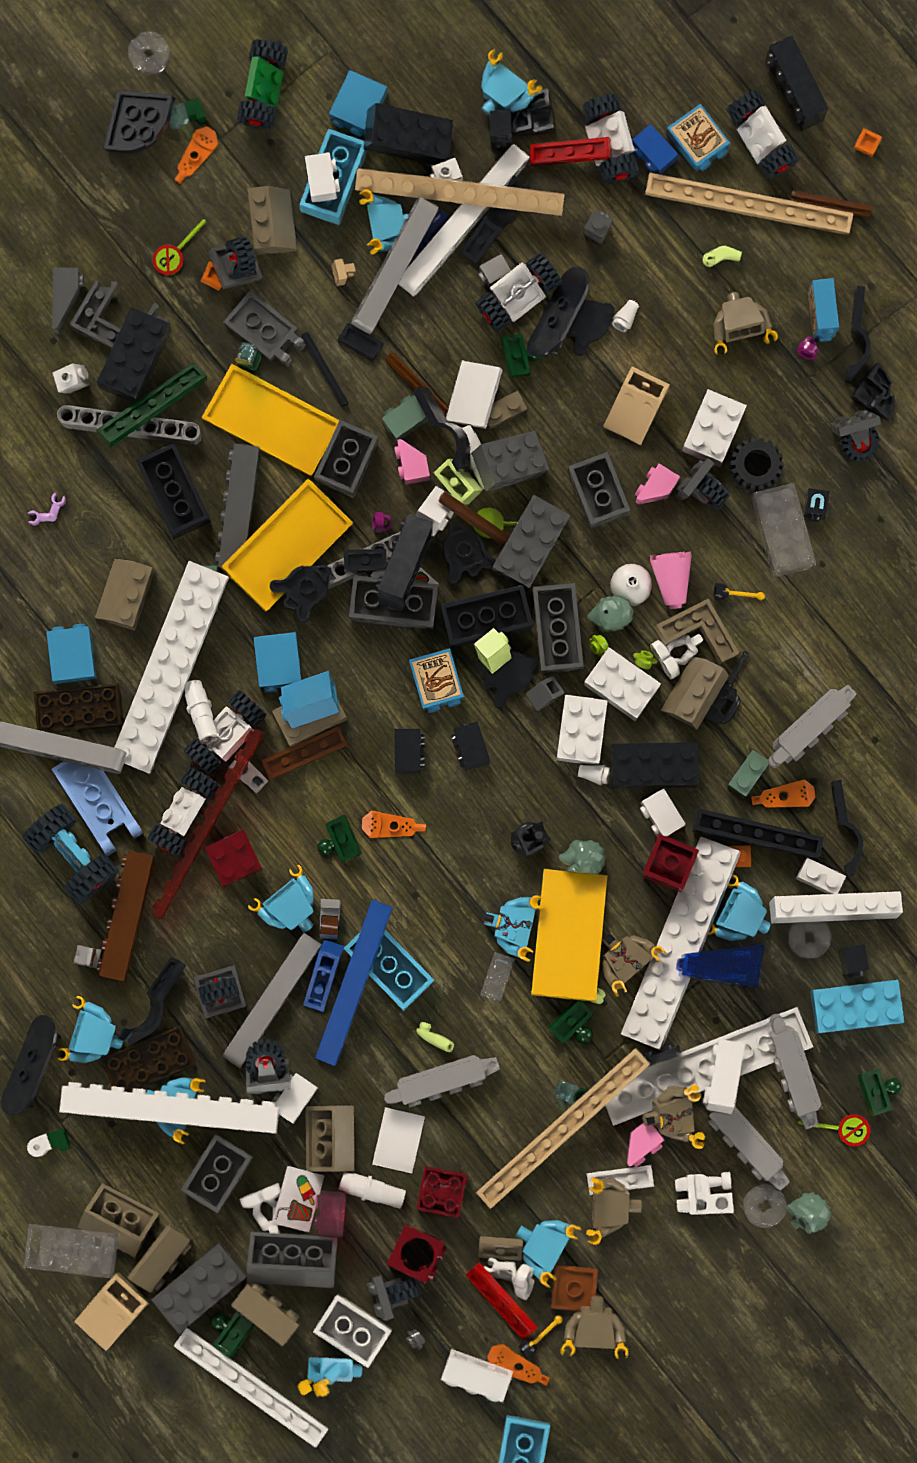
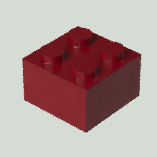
M244 829L205 847L224 888L263 870Z

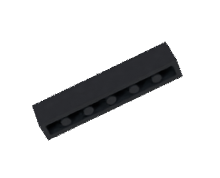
M699 808L696 811L692 832L814 860L820 857L824 837Z

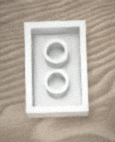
M708 389L682 452L701 460L709 458L714 462V465L721 467L747 405Z
M611 648L607 649L584 682L585 687L604 700H607L608 703L634 721L637 720L661 685V683Z
M565 695L556 761L599 765L607 700Z
M719 1039L718 1045L714 1044L711 1061L715 1062L714 1066L710 1065L707 1082H711V1085L706 1087L703 1103H707L706 1110L732 1114L745 1044Z
M337 1294L313 1332L369 1368L391 1333L392 1328L345 1297Z

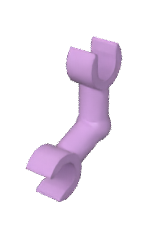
M54 493L51 498L53 504L50 512L38 514L36 511H29L28 514L36 515L37 519L28 523L35 526L40 522L56 521L60 507L66 503V497L63 496L61 502H55L57 494Z

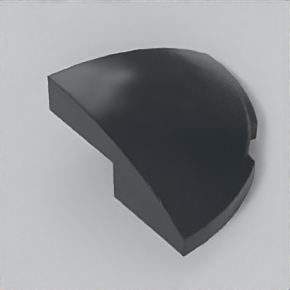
M548 88L535 93L534 98L522 112L520 110L517 111L512 124L513 135L530 136L556 132L554 111Z
M878 362L874 364L850 398L869 412L889 420L894 409L895 396H890L891 390L889 385L892 382L882 365Z

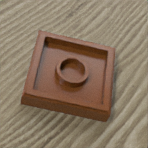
M555 1264L554 1276L556 1280L553 1279L551 1309L580 1311L582 1306H590L591 1297L596 1296L598 1269Z

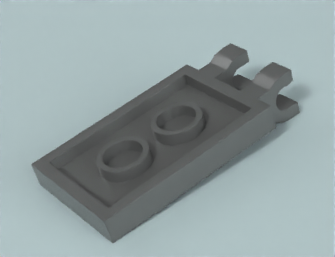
M251 291L248 292L224 320V324L271 362L276 357L287 368L293 362L291 356L284 352L290 344L300 352L306 347L305 341L296 335L298 328Z

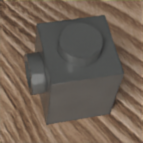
M594 210L584 227L583 235L602 244L611 229L612 219H610L607 213Z
M551 676L538 683L526 695L535 709L539 711L549 706L565 692L555 677Z

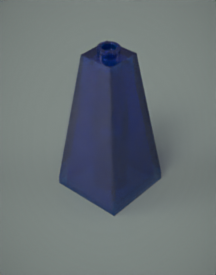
M758 944L682 954L681 958L677 959L676 971H679L678 976L748 989L758 988L764 945Z

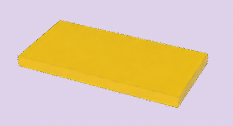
M231 364L202 416V420L251 446H258L266 454L310 477H313L339 422L338 419L234 364Z
M308 478L220 568L266 612L284 594L272 592L270 582L285 579L294 569L302 565L312 566L353 522Z
M544 869L541 896L544 899L540 901V906H544V908L539 911L531 995L596 1002L607 875Z

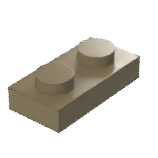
M518 391L493 403L487 423L490 429L527 411V407Z
M480 1236L478 1258L521 1261L523 1239Z

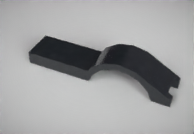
M515 175L507 184V187L531 189V186L528 184L525 187L517 182L518 177ZM494 207L483 218L460 253L478 265L500 232L508 225L518 210Z
M857 286L855 289L850 330L862 342L864 348L863 358L856 364L848 367L845 382L853 380L865 364L871 349L870 339L866 331L861 328L865 286Z
M418 387L413 393L432 428H446L456 440L457 449L452 460L454 468L457 472L462 469L464 472L471 469L470 442L467 434L461 427L448 423L429 388Z
M835 780L831 782L837 826L844 827L852 833L857 847L853 859L844 865L845 876L851 877L854 875L863 852V839L860 831L848 822L842 780Z
M170 957L147 992L151 1006L148 1017L138 1027L131 1029L123 1028L117 1038L122 1041L125 1040V1042L131 1045L153 1033L160 1025L164 1013L163 1000L186 967L183 962Z

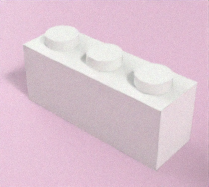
M451 1349L441 1380L445 1381L449 1386L465 1388L471 1394L478 1393L484 1395L490 1401L503 1402L513 1371Z

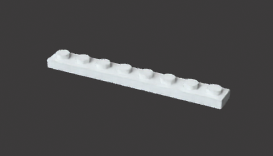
M186 1328L175 1343L174 1347L315 1448L327 1432L328 1428L235 1361L228 1358L190 1329Z

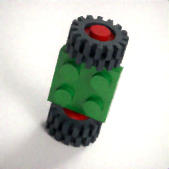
M265 39L252 41L249 54L251 66L244 96L250 101L244 100L240 102L237 115L239 123H243L245 126L249 125L251 128L256 127V129L273 128L284 73L278 67H285L288 48L283 44L272 42V40L266 41Z

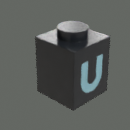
M809 488L806 493L803 517H808V520L813 522H820L821 519L824 520L827 515L830 491Z

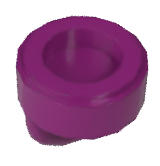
M808 336L804 342H800L797 352L803 358L811 360L816 358L819 349L816 347L815 340Z
M375 512L373 514L372 527L374 533H382L391 528L393 523L391 516L384 515L383 512ZM384 520H387L386 526H384Z

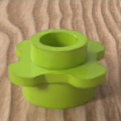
M593 635L589 639V646L593 653L600 657L603 656V653L609 648L605 638L601 635Z
M641 651V653H634L633 655L636 658L635 664L643 669H650L652 664H657L658 662L657 659L653 658V654L648 651Z

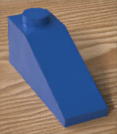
M324 940L318 953L304 1006L324 1012L345 946Z

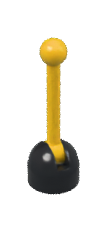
M715 583V600H724L729 595L754 597L758 600L765 598L763 592L756 594L730 591L727 585Z
M559 1315L555 1316L554 1321L534 1341L525 1340L518 1346L528 1359L535 1355L537 1351L536 1344L553 1327L562 1323V1317Z

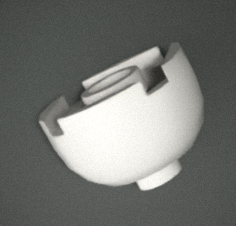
M626 564L619 567L613 573L610 581L612 595L628 600L631 606H637L644 602L652 590V579L648 571L637 564Z

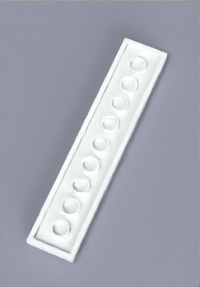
M188 562L114 747L127 753L124 761L125 764L149 774L152 772L229 579L228 576L194 562Z
M700 837L696 849L699 852L684 890L681 893L678 892L657 943V946L662 947L667 954L665 955L663 952L658 954L657 957L661 962H658L654 957L650 960L621 1032L623 1036L661 1050L660 1048L665 1043L741 854L739 850Z
M798 1008L780 1013L779 1015L784 1018L786 1026H790L798 1032L804 1051L812 1048V1042ZM770 1018L686 1050L678 1057L647 1067L605 1105L613 1126L652 1111V1100L669 1086H684L689 1089L691 1085L696 1084L699 1086L698 1092L705 1090L706 1087H710L711 1082H707L710 1065L714 1066L715 1062L711 1061L712 1049L714 1044L718 1045L719 1039L745 1044L740 1076L774 1063V1060L777 1059L775 1052L770 1051L767 1040L770 1039L768 1032L772 1031L771 1022H769Z

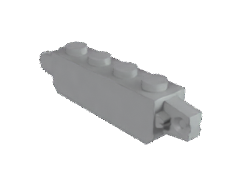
M849 685L839 691L837 689H830L773 742V749L776 752L769 757V766L777 768L784 761L787 764L792 759L798 761L805 754L803 749L807 745L809 748H812L820 740L817 736L821 732L824 735L827 734L834 727L831 723L835 719L839 722L848 714L846 709L851 706L850 702L855 697L856 692Z
M773 1013L769 1019L772 1031L768 1032L770 1039L767 1040L770 1051L775 1052L777 1059L774 1060L777 1072L781 1071L783 1076L780 1082L784 1092H788L790 1098L787 1100L788 1107L791 1112L800 1117L806 1129L818 1125L816 1111L820 1109L822 1104L799 1034L794 1028L786 1026L785 1020H783L784 1018L781 1015Z
M472 1055L401 1078L397 1083L398 1089L386 1093L384 1100L387 1104L403 1101V1104H408L409 1108L420 1105L421 1099L427 1097L432 1101L441 1098V1093L449 1091L451 1095L462 1091V1086L470 1084L471 1088L482 1085V1080L486 1079V1076L500 1070L496 1057L480 1060L479 1057Z
M735 1106L732 1114L708 1110L710 1112L707 1115L710 1118L708 1121L710 1126L715 1131L720 1130L725 1135L722 1139L730 1148L734 1146L739 1151L737 1156L744 1164L749 1162L754 1168L751 1172L758 1180L763 1178L764 1181H769L779 1190H782L790 1182L781 1169L783 1167V1160Z

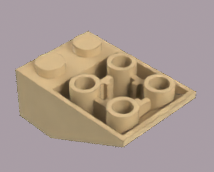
M631 367L603 427L641 445L668 392L670 384Z
M118 1272L101 1289L74 1322L107 1351L150 1301Z

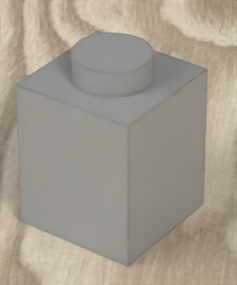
M502 254L480 265L478 276L482 284H487L490 289L492 285L511 270Z

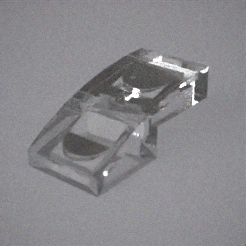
M494 952L480 996L497 1002L501 1001L515 960L514 958Z

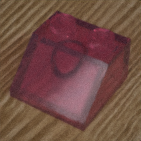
M321 1190L320 1195L316 1194L315 1208H319V1217L315 1216L314 1229L318 1230V1235L344 1236L347 1192Z

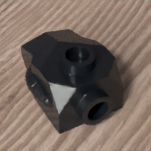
M543 821L538 823L526 822L513 831L511 834L512 849L522 857L541 852L545 844L551 840L544 829Z

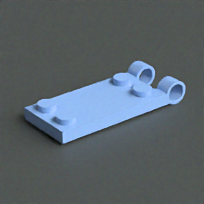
M62 762L52 768V771L107 856L117 851L107 834L121 825H126L134 839L143 834L142 829L104 771L68 762ZM109 819L114 820L112 825L108 824Z

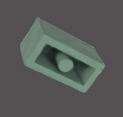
M415 395L405 397L401 400L400 406L395 409L392 407L383 414L382 423L396 442L428 421Z
M752 750L727 785V788L744 799L768 766V760Z

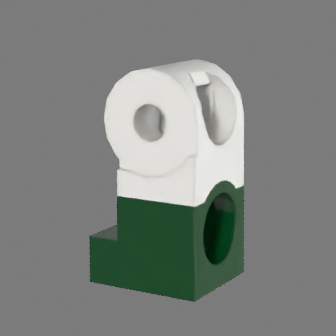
M61 1128L33 1138L28 1143L27 1149L29 1154L39 1157L56 1147H59L60 1151H65L72 1147L66 1129Z

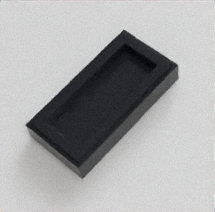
M350 323L346 324L337 340L342 345L374 362L384 345L382 341Z

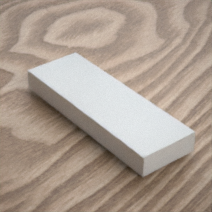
M651 1165L587 1173L588 1187H593V1182L590 1181L592 1177L598 1180L613 1177L624 1184L628 1190L654 1187Z

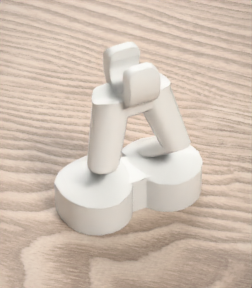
M686 634L668 643L667 646L657 640L650 644V648L656 659L661 663L666 675L672 680L680 675L678 664L686 665L698 653L696 646L702 643L703 638L700 634L692 638ZM683 645L687 647L686 652L681 658L670 656L673 648Z
M279 1183L239 1199L243 1208H253V1217L260 1225L262 1231L269 1230L270 1233L280 1234L279 1225L272 1223V1220L268 1221L261 1213L260 1205L262 1202H267L271 1205L274 1217L277 1201L274 1199L279 1197L281 1191Z
M489 1258L487 1261L488 1265L493 1267L488 1268L484 1266V1268L495 1278L511 1281L515 1289V1295L518 1298L527 1300L534 1286V1279H532L534 1269L523 1264L516 1270L515 1262H498L494 1258Z

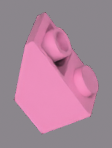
M402 439L397 440L398 446L394 447L396 459H401L402 467H398L400 480L404 479L405 485L429 481L430 474L426 455Z
M658 464L656 469L652 467L646 476L649 480L645 486L641 484L635 493L637 496L636 503L640 505L667 499L677 485L680 476L661 464Z
M643 1122L630 1132L626 1162L629 1167L632 1165L637 1167L646 1160L644 1156L651 1151L654 1154L663 1147L661 1143L664 1139L653 1125L645 1126Z

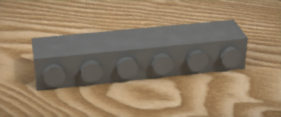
M234 444V449L229 451V462H232L231 470H227L226 482L229 483L228 491H224L223 496L226 510L221 512L220 523L224 524L223 532L219 531L218 544H221L220 552H216L215 565H218L219 571H223L220 567L250 536L261 452L258 446Z

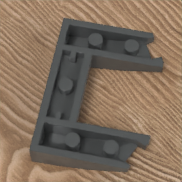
M95 281L70 323L71 330L88 339L92 338L112 349L121 329L101 318L118 287L117 282L111 281V287H99V282ZM154 302L148 314L161 319L156 312L159 309L157 303Z

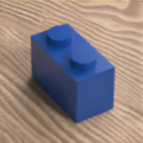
M651 124L632 139L633 154L637 158L641 157L646 162L645 166L651 173L655 172L660 175L677 161L678 153Z

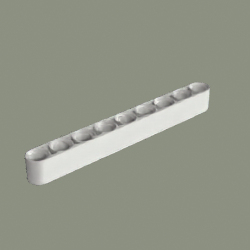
M513 144L480 183L507 187L511 178L514 175L517 176L527 165L530 157ZM462 203L406 269L398 284L412 296H415L490 207Z

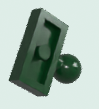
M522 333L502 336L500 340L509 378L530 375L531 370L528 359L536 362L542 356H532L529 354L528 349L526 350Z
M342 815L325 824L332 840L323 839L318 843L317 850L321 855L328 856L332 854L335 848L341 863L363 854L346 815Z
M574 1000L547 1028L563 1044L575 1032L577 1040L582 1044H587L592 1040L593 1032L590 1028L582 1027V1025L594 1013L581 1000Z
M880 1069L857 1075L870 1117L891 1111L892 1107L888 1094L897 1095L902 1089L901 1082L896 1078H890L884 1085Z
M239 1311L234 1314L229 1323H227L228 1320L224 1314L216 1313L211 1317L210 1324L213 1329L223 1331L213 1346L232 1359L255 1327V1324Z

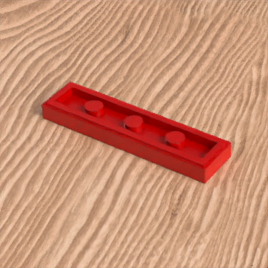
M610 137L530 145V165L532 167L611 159Z
M480 1262L465 1274L521 1339L524 1340L538 1328Z

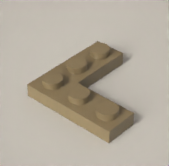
M709 599L654 627L664 645L699 628L719 664L739 654Z

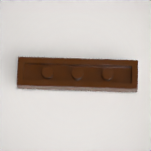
M337 726L261 761L269 779L273 780L348 745L340 727Z

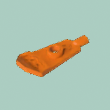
M207 126L195 130L177 166L179 173L175 177V181L181 184L186 176H192L217 148L218 141L215 131ZM191 153H198V157L192 159L190 157Z
M804 779L764 790L760 796L751 797L752 805L763 804L766 808L809 807L815 799V790ZM781 793L787 794L785 801L780 800L779 795Z
M370 811L362 818V830L369 838L413 836L415 832L426 833V824H416L415 820L377 811ZM392 822H396L398 824V828L396 830H392L390 828V824Z
M504 1344L492 1346L487 1356L489 1363L513 1371L512 1377L532 1384L540 1382L544 1385H547L550 1379L541 1374L539 1367L510 1350ZM521 1363L523 1368L518 1370L515 1368V1364Z

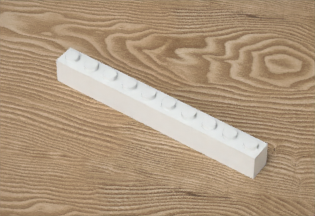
M69 1082L68 1086H62L60 1112L277 1133L280 1107H275V1102L262 1101V1105H253L254 1100L241 1099L240 1103H233L232 1098L219 1097V1101L210 1100L211 1096L198 1095L197 1099H192L186 1093H176V1097L167 1096L165 1091H154V1095L146 1094L145 1089L133 1088V1093L124 1092V1087L112 1086L111 1090H103V1085L90 1084V1088H81L82 1083Z

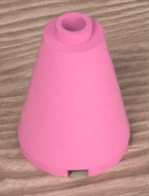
M691 551L650 556V562L664 604L669 605V609L682 608V604L686 603L692 559Z

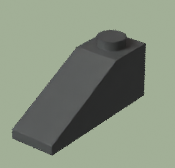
M53 268L52 329L55 334L61 332L81 294V287H84V274L80 273L79 268Z

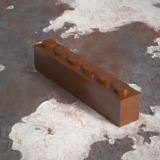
M129 850L128 854L123 856L121 867H124L123 875L118 877L116 888H119L117 897L114 896L111 907L114 909L113 918L109 917L107 930H109L108 938H104L102 944L104 956L103 959H99L97 965L100 977L122 982L127 981L155 862L154 856Z

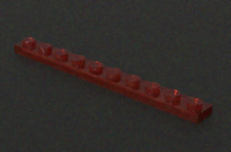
M255 728L254 731L250 730L245 738L247 744L243 750L240 749L236 754L234 760L237 762L234 768H229L225 774L224 779L226 782L223 788L219 786L215 792L214 798L216 800L213 806L209 805L203 815L206 817L203 824H198L193 833L196 837L192 844L189 842L183 851L185 856L182 862L178 861L172 871L175 875L171 881L167 880L162 889L165 892L164 895L154 903L152 910H154L153 917L161 920L165 916L265 734L262 730Z

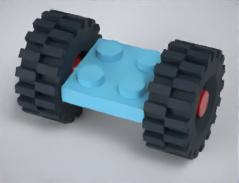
M62 803L37 819L22 835V839L35 854L45 851L46 848L48 849L54 844L77 872L68 881L64 889L80 905L104 888L117 875L119 869L106 854L100 855L92 862L90 861L89 853L84 848H79L76 844V838L69 832L70 828L77 822V819Z

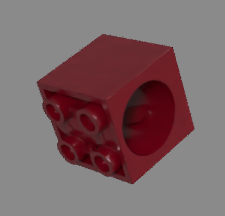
M659 834L641 877L681 893L684 890L699 850Z
M424 1166L416 1210L459 1218L467 1174Z
M406 1223L386 1265L424 1283L428 1279L432 1281L437 1271V1267L434 1265L437 1259L442 1260L447 1249L444 1247L445 1241ZM417 1238H422L431 1244L429 1248L431 1253H434V1259L428 1267L424 1265L418 1267L419 1270H415L405 1264L407 1261L405 1255H402V1248L407 1241L411 1243L416 1241Z

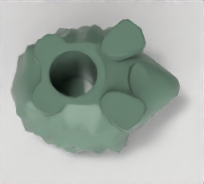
M606 597L600 599V602L587 615V619L596 624L601 632L623 630L624 626H628L632 621L634 610L629 601L624 600L622 597Z
M574 840L568 850L559 855V860L568 865L566 871L598 874L604 867L606 856L604 848L598 842L593 840Z
M813 1192L809 1194L804 1193L800 1198L786 1206V1210L795 1216V1219L791 1221L795 1229L800 1227L808 1234L822 1230L828 1225V1221L831 1220L830 1207L825 1200Z

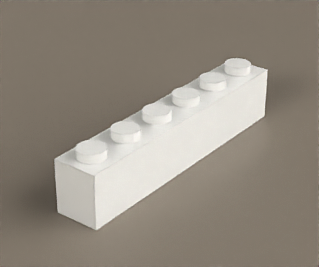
M901 892L775 896L769 902L771 923L895 919L903 913Z

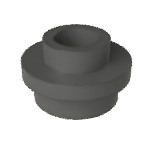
M416 1329L406 1332L407 1338L405 1340L412 1349L417 1348L420 1350L425 1343L422 1335Z

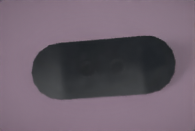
M572 267L561 276L562 283L556 287L527 343L528 352L532 356L558 354L554 350L557 347L561 348V343L567 335L583 301L586 299L587 293L590 292L589 276L585 269Z
M47 1015L36 1017L30 1025L27 1037L1 1098L2 1110L7 1115H17L27 1108H33L34 1105L31 1103L37 1098L36 1093L54 1048L58 1046L56 1038L61 1039V1036L56 1033L53 1020Z

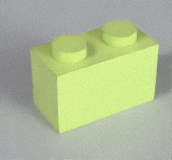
M447 459L434 474L454 498L463 504H469L483 489L468 471L464 472L462 469L457 472L452 464L453 459Z
M494 628L474 644L479 660L492 674L512 658L510 654L511 647L508 644L509 640L502 632L498 633Z

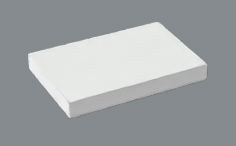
M462 361L447 412V421L486 429L502 369L500 367Z

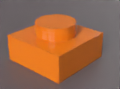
M863 128L854 149L873 157L882 137Z
M209 261L200 282L220 290L222 287L213 263Z
M750 845L729 846L741 852L735 868L751 867Z

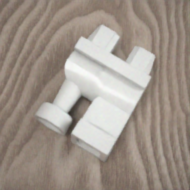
M723 1172L721 1177H706L703 1174H692L676 1179V1191H688V1199L677 1200V1211L689 1212L690 1215L734 1213L732 1193L711 1194L710 1192L711 1187L722 1186L724 1190L731 1189L730 1172Z

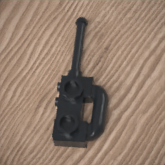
M747 651L742 653L743 655L704 717L716 725L718 723L726 724L730 722L740 706L741 699L736 694L738 690L732 687V682L746 658L749 657ZM728 700L732 703L724 715L720 711Z
M671 1043L661 1047L660 1051L653 1052L651 1050L642 1055L650 1063L649 1066L678 1057L682 1052L679 1045L673 1046Z

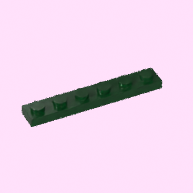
M194 363L190 364L96 429L97 435L111 448L207 381V375Z

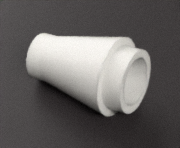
M628 300L626 305L613 317L612 325L622 332L631 329L639 305L633 300Z
M580 765L578 777L602 786V784H608L611 769L606 767V765Z

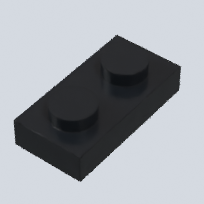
M386 549L344 550V572L385 571L383 568L387 559Z

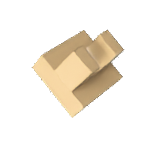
M343 259L334 260L331 266L336 286L345 285L347 278L352 277L356 271L354 263L344 264Z

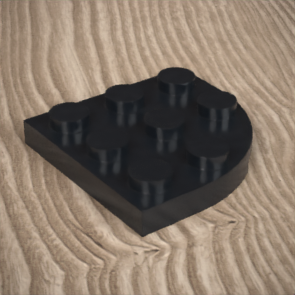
M118 90L104 149L107 152L137 153L151 147L167 130L176 98L169 94Z

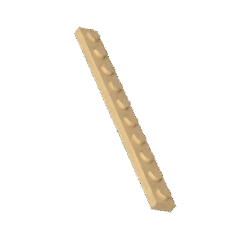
M361 168L357 169L355 190L358 191L370 190L374 193L414 198L422 197L423 199L562 216L565 195L562 193Z
M654 173L649 174L645 195L844 235H849L853 213Z
M635 1048L476 1193L491 1209L650 1065L648 1060Z

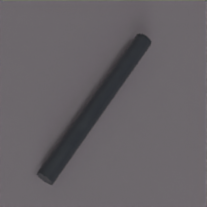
M305 332L301 337L342 407L348 405L347 398L310 334Z

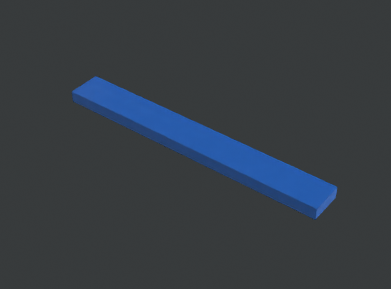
M373 899L369 906L315 1057L333 1066H336L393 909V907Z

